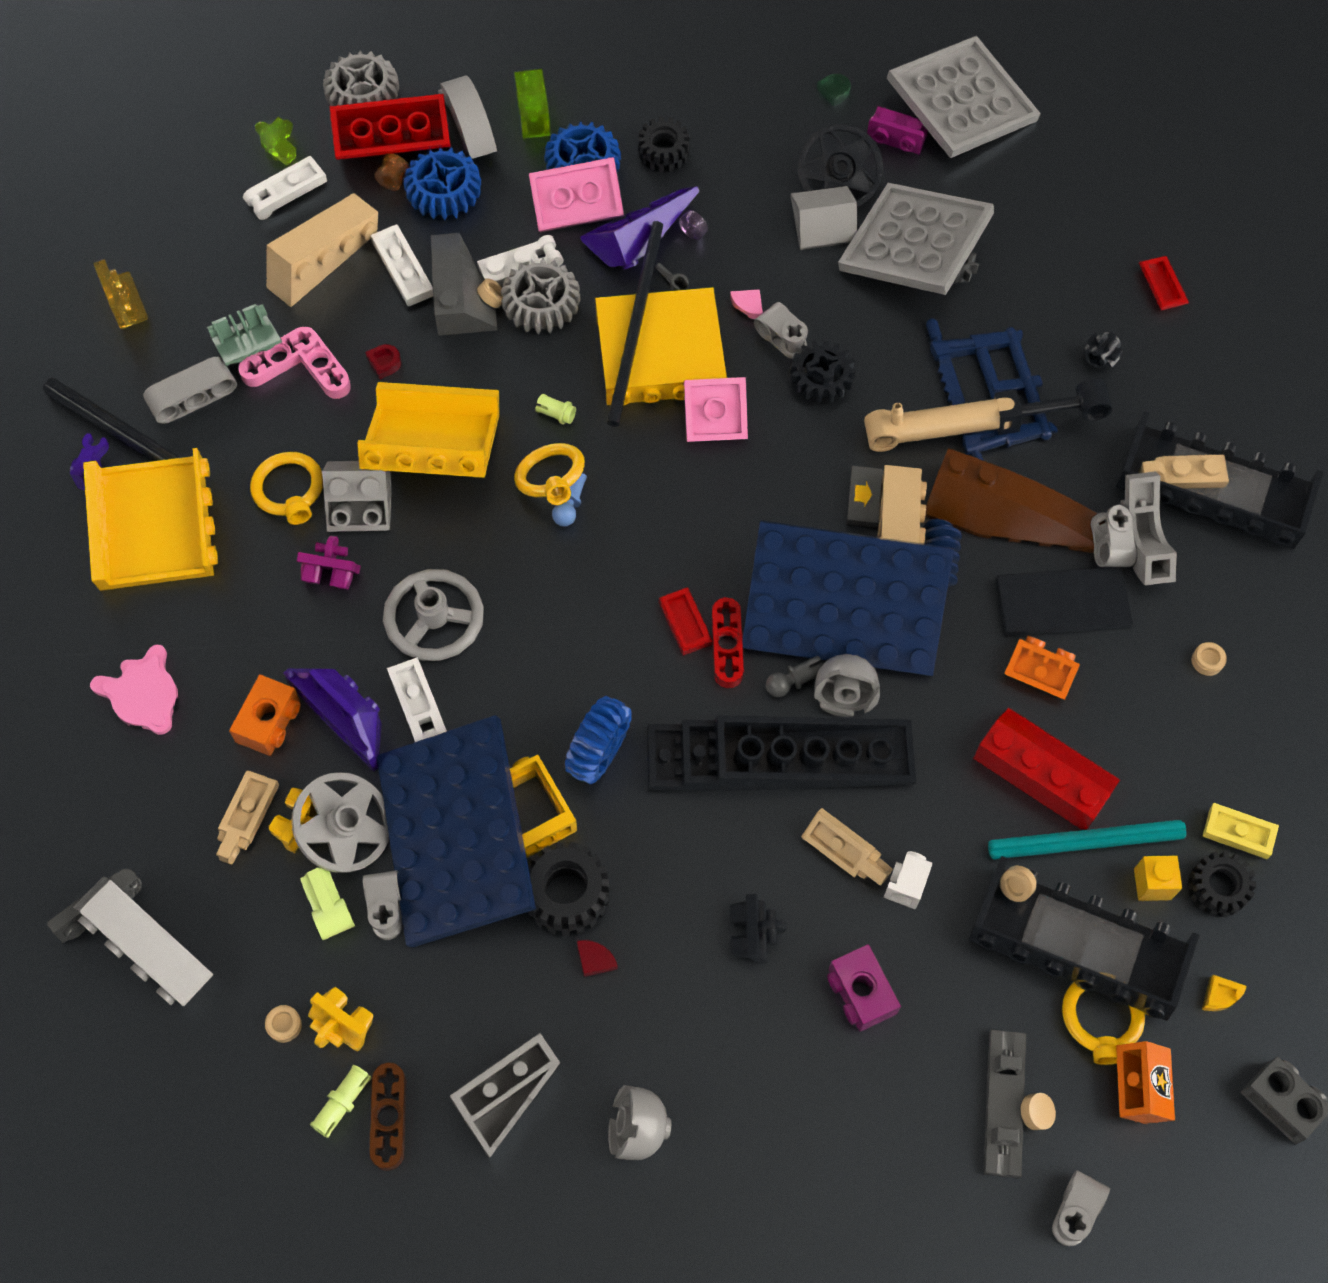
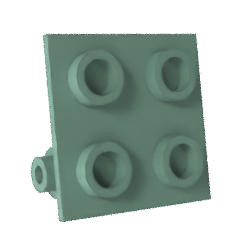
M255 303L242 309L246 318L245 321L240 311H236L241 323L236 324L232 315L229 314L231 327L226 317L212 321V325L207 327L210 337L226 366L242 362L253 354L260 351H268L275 345L282 343L281 338L267 317L263 304L257 306Z

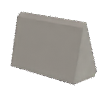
M848 186L791 193L790 197L800 250L849 244L857 233V202Z

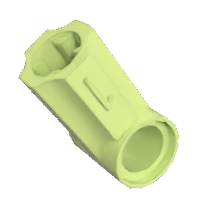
M316 868L300 878L307 899L313 909L311 914L322 940L355 927L344 899L340 898L330 871Z

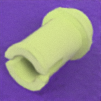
M541 394L537 400V403L541 404V406H536V412L558 419L562 425L572 423L576 414V407L572 406V402L567 401L564 403L545 394Z

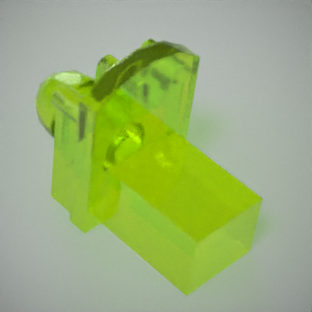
M277 117L271 125L264 121L256 123L255 129L260 135L262 148L269 154L272 153L286 166L296 158V147L286 140L293 129V124L290 120H282L280 117Z

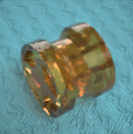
M387 154L382 161L383 166L379 167L375 172V179L386 189L397 191L403 184L402 178H405L406 169L410 168V166L400 156Z

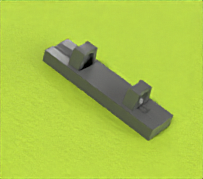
M992 1029L989 1032L983 1175L1016 1179L1022 1177L1023 1119L1021 1116V1103L1024 1099L1026 1033ZM1011 1069L1015 1071V1075L1000 1074L999 1072Z

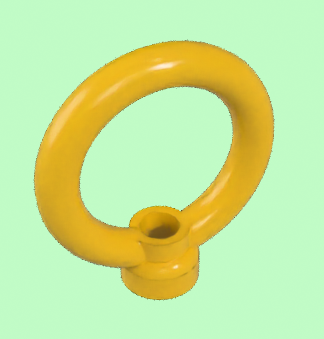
M553 443L542 446L529 453L518 464L514 474L515 485L520 492L527 496L547 497V500L553 505L564 504L571 496L570 486L580 478L584 470V456L577 447L566 443ZM564 455L572 459V467L562 478L560 476H552L544 485H534L526 479L529 470L545 458Z
M283 452L267 458L257 467L250 482L251 496L256 505L269 514L286 516L288 522L293 525L305 523L311 518L310 506L318 499L323 489V476L319 464L310 456L299 452ZM285 464H297L306 468L311 475V485L304 496L290 497L284 504L273 502L265 496L263 482L273 469Z
M1101 973V974L1106 975V976H1108V977H1111V978H1113V979H1115V977H1116V976L1111 975V974ZM1073 982L1067 989L1062 1003V1015L1067 1030L1080 1045L1093 1051L1094 1063L1099 1065L1117 1064L1116 1045L1136 1043L1139 1040L1145 1025V1013L1129 1006L1131 1023L1128 1030L1121 1037L1103 1036L1096 1038L1081 1026L1077 1018L1076 1004L1081 994L1086 990L1078 987Z

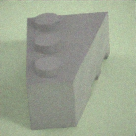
M541 1033L450 1095L451 1101L488 1158L492 1156L560 1064Z

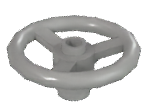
M426 569L408 575L393 587L384 603L383 625L388 639L403 654L413 658L418 657L420 661H442L459 655L475 641L483 625L484 606L478 590L464 576L445 569ZM426 582H446L458 587L467 597L471 611L448 607L445 594L438 588L428 587ZM414 587L417 593L414 599V606L418 620L404 638L400 634L395 621L396 608L403 595ZM447 621L468 625L465 633L452 644L441 648H421L417 646L428 629L440 628Z

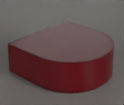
M379 345L365 352L367 360L380 380L397 372L401 366L400 353L392 345Z

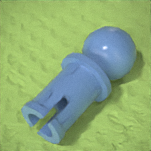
M583 472L580 478L570 486L571 496L569 500L564 504L556 505L552 510V518L559 526H569L576 519L575 508L581 505L580 495L584 482L587 479Z

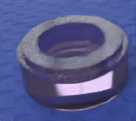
M688 210L679 219L681 229L692 239L699 240L708 231L707 223L695 211Z

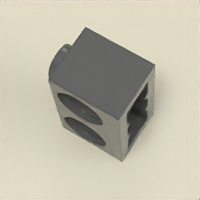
M1278 1056L1268 1062L1240 1092L1295 1145L1306 1140L1328 1116V1103L1325 1094L1318 1088L1309 1086L1299 1076V1071L1293 1064L1286 1060H1281ZM1269 1077L1275 1078L1280 1083V1093L1271 1089L1268 1081ZM1297 1103L1303 1104L1309 1112L1308 1119L1299 1115Z

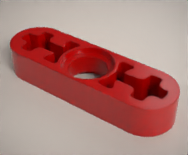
M724 597L718 599L712 608L714 678L721 687L734 688L741 683L744 673L741 608L736 600ZM726 608L729 609L730 621L729 626L724 627L722 611ZM724 636H731L736 640L737 644L732 649H724L719 645L718 641ZM726 659H732L731 668L734 673L731 678L726 677L724 672Z

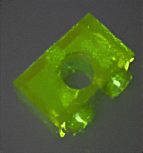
M542 69L514 72L523 139L550 136L549 109Z

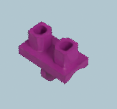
M329 536L326 544L316 543L315 551L324 553V556L298 552L297 562L302 564L301 581L320 585L324 568L332 570L329 586L349 590L353 574L359 575L361 565L355 564L353 561L336 559L337 555L346 557L348 554V547L339 546L337 536Z

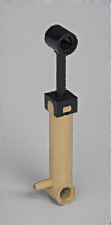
M1092 378L1081 382L1076 387L1077 396L1019 404L1016 390L996 392L994 399L909 412H903L902 404L895 403L891 411L881 409L869 413L865 417L864 423L870 449L876 452H885L895 448L898 443L997 429L998 435L1020 432L1022 416L1078 408L1083 419L1097 421L1111 414L1112 405L1105 381L1099 378Z

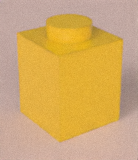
M1143 856L1134 868L1138 901L1172 900L1182 889L1178 856Z

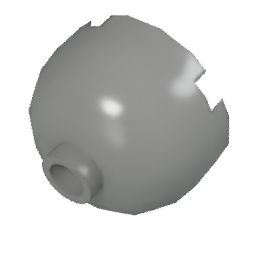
M836 655L828 659L818 670L814 685L815 700L820 701V707L824 711L835 716L852 717L854 716V711L864 709V713L869 712L878 704L880 697V684L877 672L866 659L858 655Z
M623 1085L619 1089L612 1106L619 1109L616 1120L612 1118L609 1120V1150L618 1159L643 1160L651 1157L661 1147L663 1140L669 1138L672 1126L671 1119L667 1117L666 1108L660 1097L644 1088Z

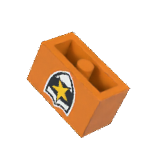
M1148 1041L1116 1045L1120 1117L1143 1124L1175 1121L1171 1049Z

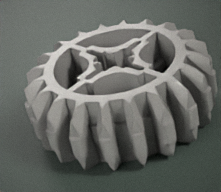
M360 50L358 55H352L349 52L346 58L339 56L338 63L331 62L330 69L325 70V79H323L325 99L330 106L397 99L400 88L397 72L392 67L390 60L385 61L382 54L375 57L372 51L367 55H364Z
M542 258L540 263H535L531 259L529 265L525 266L520 263L518 270L511 269L509 277L504 279V287L501 290V296H503V300H501L502 308L506 311L508 320H513L516 328L524 325L526 332L535 328L538 335L541 329H547L551 334L552 327L556 326L562 330L563 322L571 323L572 315L577 314L578 305L581 301L580 286L578 281H575L573 272H568L565 265L558 267L555 260L547 264L544 258ZM528 288L526 291L523 292V295L519 297L522 291ZM563 295L561 300L554 304V302L558 300V297Z

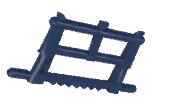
M932 318L926 322V327L932 341L930 342V350L935 361H939L938 373L943 375L941 382L946 384L944 392L949 393L947 401L951 402L952 405L964 404L965 400L951 359L973 354L977 355L991 399H994L996 392L1024 390L1028 403L1041 401L1036 388L1042 387L1043 383L1040 375L1031 376L1020 343L1023 337L1022 330L1016 331L1015 328L1008 327L1005 332L970 334V338L942 340L938 322ZM1009 347L1020 378L998 381L988 351ZM1041 413L1033 415L1034 423L1021 425L1020 432L998 435V430L995 429L979 433L963 434L962 444L966 455H971L984 461L980 452L1003 445L1009 448L1010 446L1037 438L1049 440L1052 437V433H1057L1058 430L1053 423L1048 422L1046 414Z

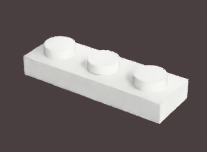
M396 224L372 234V243L407 306L409 307L433 297V287L398 225Z

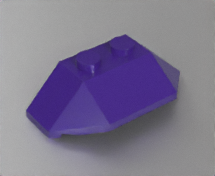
M287 669L284 671L283 674L288 685L295 688L298 696L373 772L378 769L377 756L380 754L382 728L378 715L380 711L378 705L369 696L363 698L357 692L359 689L357 684L347 674L342 677L335 669Z

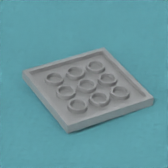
M977 36L889 70L886 78L950 158L1032 124L1038 120L1041 114Z
M887 183L838 261L839 271L946 295L993 216L994 206L991 203Z

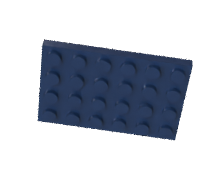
M760 520L742 641L743 648L813 658L818 655L821 660H828L836 655L843 654L858 655L866 659L874 668L933 676L954 549L951 547Z
M494 715L377 756L394 870L399 872L397 874L398 889L401 897L399 903L407 946L413 948L536 909L503 729L499 717Z

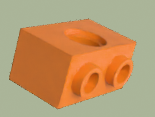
M259 674L229 730L235 743L271 756L274 749L282 745L286 736L285 728L290 719H295L300 710L301 702L295 688ZM266 713H275L272 719L267 721L261 720Z

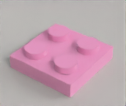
M746 377L684 380L687 442L748 439Z

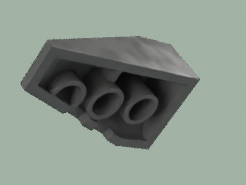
M460 233L431 235L433 297L438 336L496 331V309L486 304L477 292L478 286L484 280Z

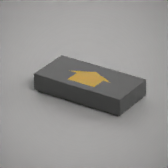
M852 466L846 525L878 527L882 469Z

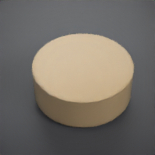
M485 279L477 288L479 296L486 304L493 308H499L502 305V286L492 279Z
M1212 642L1200 644L1191 658L1195 670L1206 676L1218 674L1225 666L1227 660L1223 648Z
M1016 865L1003 873L1000 878V888L1008 899L1022 902L1035 892L1036 879L1029 869Z
M287 1005L273 1008L265 1019L267 1033L273 1040L281 1043L295 1039L302 1028L300 1015L294 1008Z
M1044 1093L1029 1094L1024 1097L1021 1103V1116L1028 1128L1044 1130L1053 1125L1056 1110L1053 1101L1048 1095Z

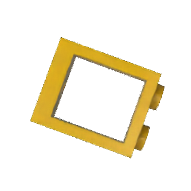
M537 754L531 758L526 756L517 760L512 765V768H510L513 788L537 777L558 813V816L522 834L526 858L543 848L577 832V823L539 755Z

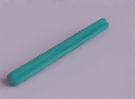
M1173 820L995 839L988 842V851L990 857L995 860L1000 859L1001 856L1014 858L1181 840L1186 838L1187 832L1184 822Z

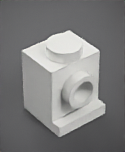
M907 852L903 864L896 862L890 878L891 882H889L883 898L916 909L933 863L926 861V858L919 853Z

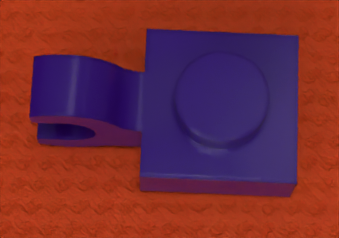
M90 433L83 437L82 445L84 448H82L78 458L73 460L70 467V475L77 488L84 491L83 462L96 461L102 468L100 460L109 449V443L104 437L101 438L98 445L92 446L94 439Z

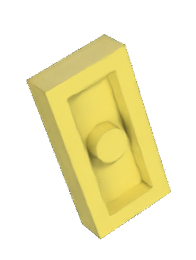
M1213 803L1209 809L1202 837L1268 859L1272 855L1279 825Z

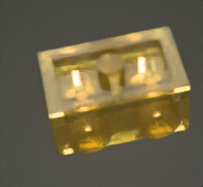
M105 259L93 263L120 329L147 320V313L130 272L117 274L116 269L109 270Z

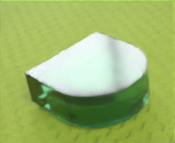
M831 74L817 83V89L832 106L846 100L850 94V80L842 74Z

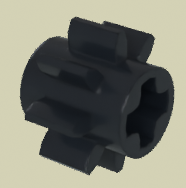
M1094 332L1086 341L1087 345L1083 348L1086 351V360L1095 368H1103L1106 364L1112 368L1118 362L1119 356L1123 352L1120 348L1121 342L1119 338L1111 332H1103L1101 336Z

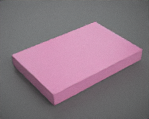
M614 157L529 173L539 232L624 217Z

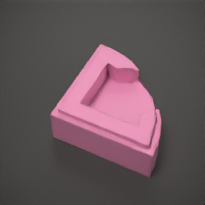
M760 289L730 292V300L733 307L748 315V318L756 319L763 313Z

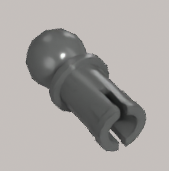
M816 655L797 666H787V674L780 672L772 673L765 683L767 692L771 696L779 698L784 697L792 685L800 689L801 684L816 678L818 670L823 665V663H820V657Z

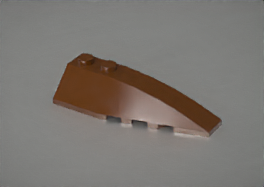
M948 448L926 504L925 517L946 520L954 528L982 538L991 539L992 536L1008 538L1010 542L1021 543V540L1039 542V546L1052 547V545L1067 546L1069 550L1094 553L1091 520L1097 514L1096 512L1032 479Z

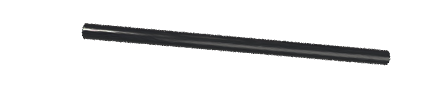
M659 221L652 222L607 420V424L612 427H618L621 419L663 230V223Z

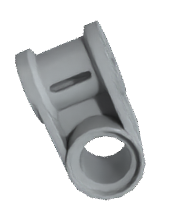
M780 302L773 304L754 320V326L760 336L773 344L788 358L793 359L795 353H801V346H807L805 340L808 335L807 326Z
M1115 505L1108 509L1107 513L1101 512L1096 514L1091 520V529L1094 541V558L1097 565L1100 567H1131L1137 557L1131 513L1126 507Z
M398 870L363 875L367 918L369 924L373 927L374 933L383 940L394 939L403 930L399 903L401 897L397 881ZM390 916L387 918V924H381L384 922V917Z
M1078 1170L1074 1172L1064 1192L1063 1201L1052 1225L1053 1235L1060 1244L1075 1246L1089 1235L1097 1216L1107 1200L1110 1188ZM1070 1219L1076 1222L1074 1228L1077 1231L1075 1233L1068 1231L1069 1224L1067 1222Z

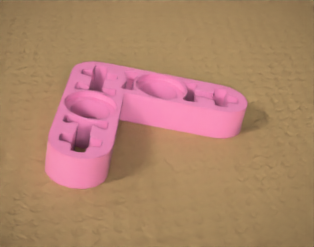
M299 327L281 337L282 343L275 345L268 351H260L247 357L244 361L240 362L238 368L243 383L250 387H257L302 362L330 398H343L351 389L347 372L317 333L309 327ZM304 339L310 343L305 345L303 342L300 343V341ZM290 346H292L293 350H295L296 352L292 353ZM277 352H285L287 354L283 361L275 362L271 360L272 355ZM317 358H326L328 360L327 365L321 368L314 367L312 363ZM266 360L268 368H266L265 363L263 364V361ZM253 368L258 373L253 375L249 370ZM331 373L338 383L341 382L340 386L331 384L329 377Z

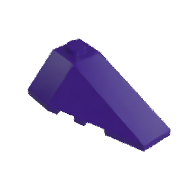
M695 186L676 190L650 202V207L626 213L625 219L614 223L609 221L580 236L581 241L609 267L622 266V269L631 268L639 263L638 259L645 255L652 222L659 221L663 223L662 237L699 193V189Z

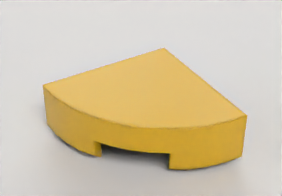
M1216 975L1210 976L1202 1010L1221 1011L1231 1007L1243 996L1247 986Z

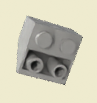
M327 461L322 471L327 532L390 530V471L359 469V461Z

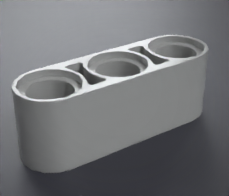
M212 357L151 385L145 390L143 397L156 421L165 424L227 396L235 390L237 382L221 357Z

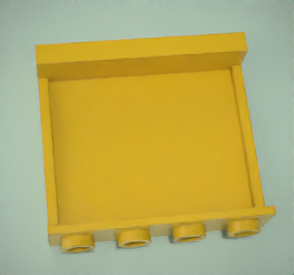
M714 288L648 293L624 405L635 402L655 403L659 400L668 399L684 400V380L727 378ZM636 294L595 298L607 405L612 403Z
M387 382L377 383V405L366 439L358 440L357 442L359 469L485 478L499 420V390Z
M192 448L193 456L105 468H101L96 461L83 462L91 579L100 591L214 576L213 565L218 564V555L215 545L211 546L210 535H215V524L213 517L208 514V506L213 505L211 489L206 487L205 477H210L208 459L202 458L198 448Z

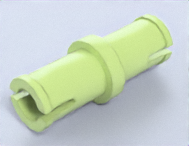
M353 1065L336 1091L331 1090L327 1095L329 1100L314 1121L310 1123V1126L324 1137L329 1138L345 1113H350L355 1106L352 1103L368 1081L372 1079L371 1076L360 1067Z

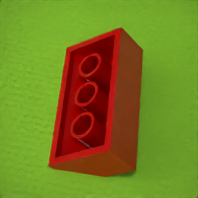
M444 94L329 106L336 160L451 147Z
M1010 708L996 720L979 744L973 757L974 760L1081 830L1089 828L1120 782L1119 778Z

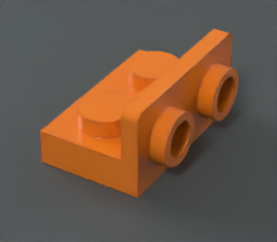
M1029 635L1026 641L1019 638L1004 674L1065 700L1080 666L1079 663L1074 662L1076 655L1060 648L1057 649L1056 654L1043 649L1046 642Z

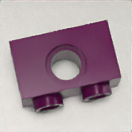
M869 944L831 961L828 969L830 973L827 974V979L834 993L840 992L845 1002L843 1011L851 1025L856 1023L861 1032L897 1015L901 1005ZM864 983L868 986L870 994L859 996L853 991L852 985Z

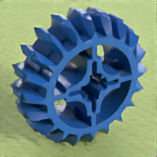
M581 121L578 126H573L569 122L567 129L559 127L558 134H551L550 142H547L545 147L544 161L546 170L612 157L615 159L617 172L620 169L621 151L617 139H613L611 131L605 132L603 125L595 128L593 122L588 126L583 125ZM562 157L567 159L568 164L562 160Z
M452 147L448 151H443L442 148H439L437 152H432L428 149L427 155L419 153L417 160L410 161V168H407L405 172L404 189L406 190V198L411 202L414 210H420L422 216L430 213L433 220L438 215H442L443 219L446 220L447 215L452 214L457 219L459 211L467 214L468 206H475L476 198H479L481 193V177L477 165L474 164L471 157H465L463 151L455 154Z
M608 696L597 700L596 704L592 705L590 711L586 713L584 720L580 723L577 732L574 734L575 736L570 743V748L566 753L565 771L570 773L575 779L589 784L599 780L602 774H605L607 768L617 755L619 748L622 746L624 738L627 736L626 733L630 727L629 723L632 720L631 709L625 706L623 702Z

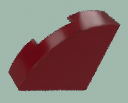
M577 941L584 977L618 969L614 956L606 947L594 941Z

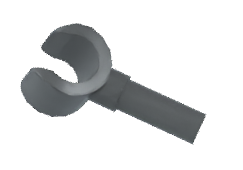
M661 263L656 265L655 269L670 283L669 291L680 290L675 284H681L684 289H687L688 278L684 274L673 275Z

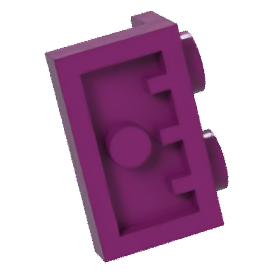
M879 106L874 116H871L867 134L877 143H883L918 155L929 132L918 118Z

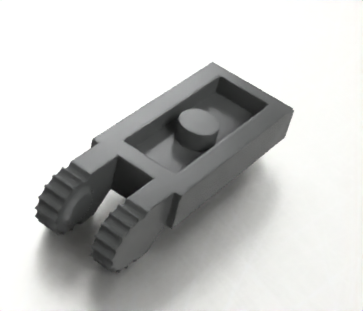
M123 868V870H119V873L116 872L108 878L131 899L135 897V894L141 892V888H143L141 880L132 869ZM83 896L48 921V927L62 943L77 938L86 929L77 921L82 915L73 908Z

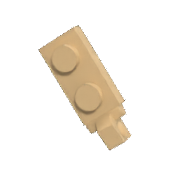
M1224 455L1157 457L1154 461L1142 462L1138 470L1139 473L1156 471L1160 475V481L1183 489L1224 488L1229 482Z
M248 770L245 772L218 827L220 832L217 839L222 843L216 856L219 857L220 861L233 865L240 849L247 850L249 843H252L279 787L277 780Z
M823 808L816 813L801 836L854 878L857 875L863 879L868 876L877 884L882 885L893 871V868L880 859L881 853L875 850V847Z

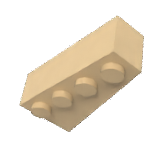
M353 193L267 244V289L288 306L292 307L371 239L372 234L377 233L378 211Z
M884 465L877 537L924 544L926 529L920 527V523L925 521L926 505L921 504V500H925L927 482L921 481L922 469Z

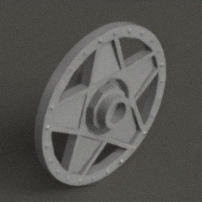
M350 773L326 774L308 784L295 801L291 820L293 835L301 852L316 866L335 873L355 872L373 863L385 850L389 841L383 796L367 780ZM344 781L356 784V786L341 797L325 783ZM309 795L317 816L301 825L302 807ZM371 797H373L380 810L383 826L366 815ZM327 843L333 863L319 857L308 844ZM358 843L378 845L366 859L353 864Z

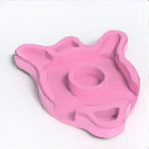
M153 645L142 659L124 660L120 665L122 675L119 678L96 676L92 679L90 683L91 690L95 694L109 699L113 710L121 721L128 726L130 724L142 726L143 729L151 730L157 735L166 734L172 728L173 707L176 698L178 699L179 696L174 680L166 671L167 651L162 645Z

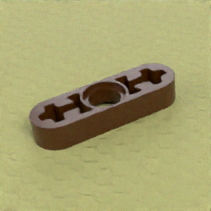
M390 1062L378 1066L372 1076L370 1158L379 1169L384 1171L394 1170L402 1163L405 1148L406 1076L397 1064ZM392 1071L394 1077L399 1078V1080L392 1083L391 1094L393 1097L399 1096V1100L386 1098L378 1101L379 1096L386 1097L387 1092L386 1086L380 1082V1079L386 1078L387 1072ZM388 1106L396 1108L398 1111L397 1121L391 1126L381 1125L378 1121L379 1112ZM378 1132L384 1134L398 1132V1137L390 1135V1146L393 1150H397L396 1155L390 1156L389 1162H384L382 1156L377 1155L378 1151H382L385 1148V1138L383 1136L377 1137Z

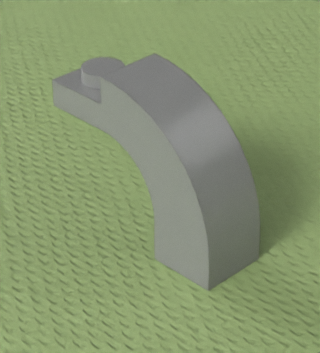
M465 75L440 83L442 89L438 90V93L444 94L445 105L449 108L455 121L464 154L474 159L496 152L495 140L485 109L471 79Z
M1156 471L1125 475V500H1121V505L1126 507L1131 513L1134 542L1137 548L1136 561L1132 567L1144 585L1176 582L1177 552L1166 541L1160 520V475Z

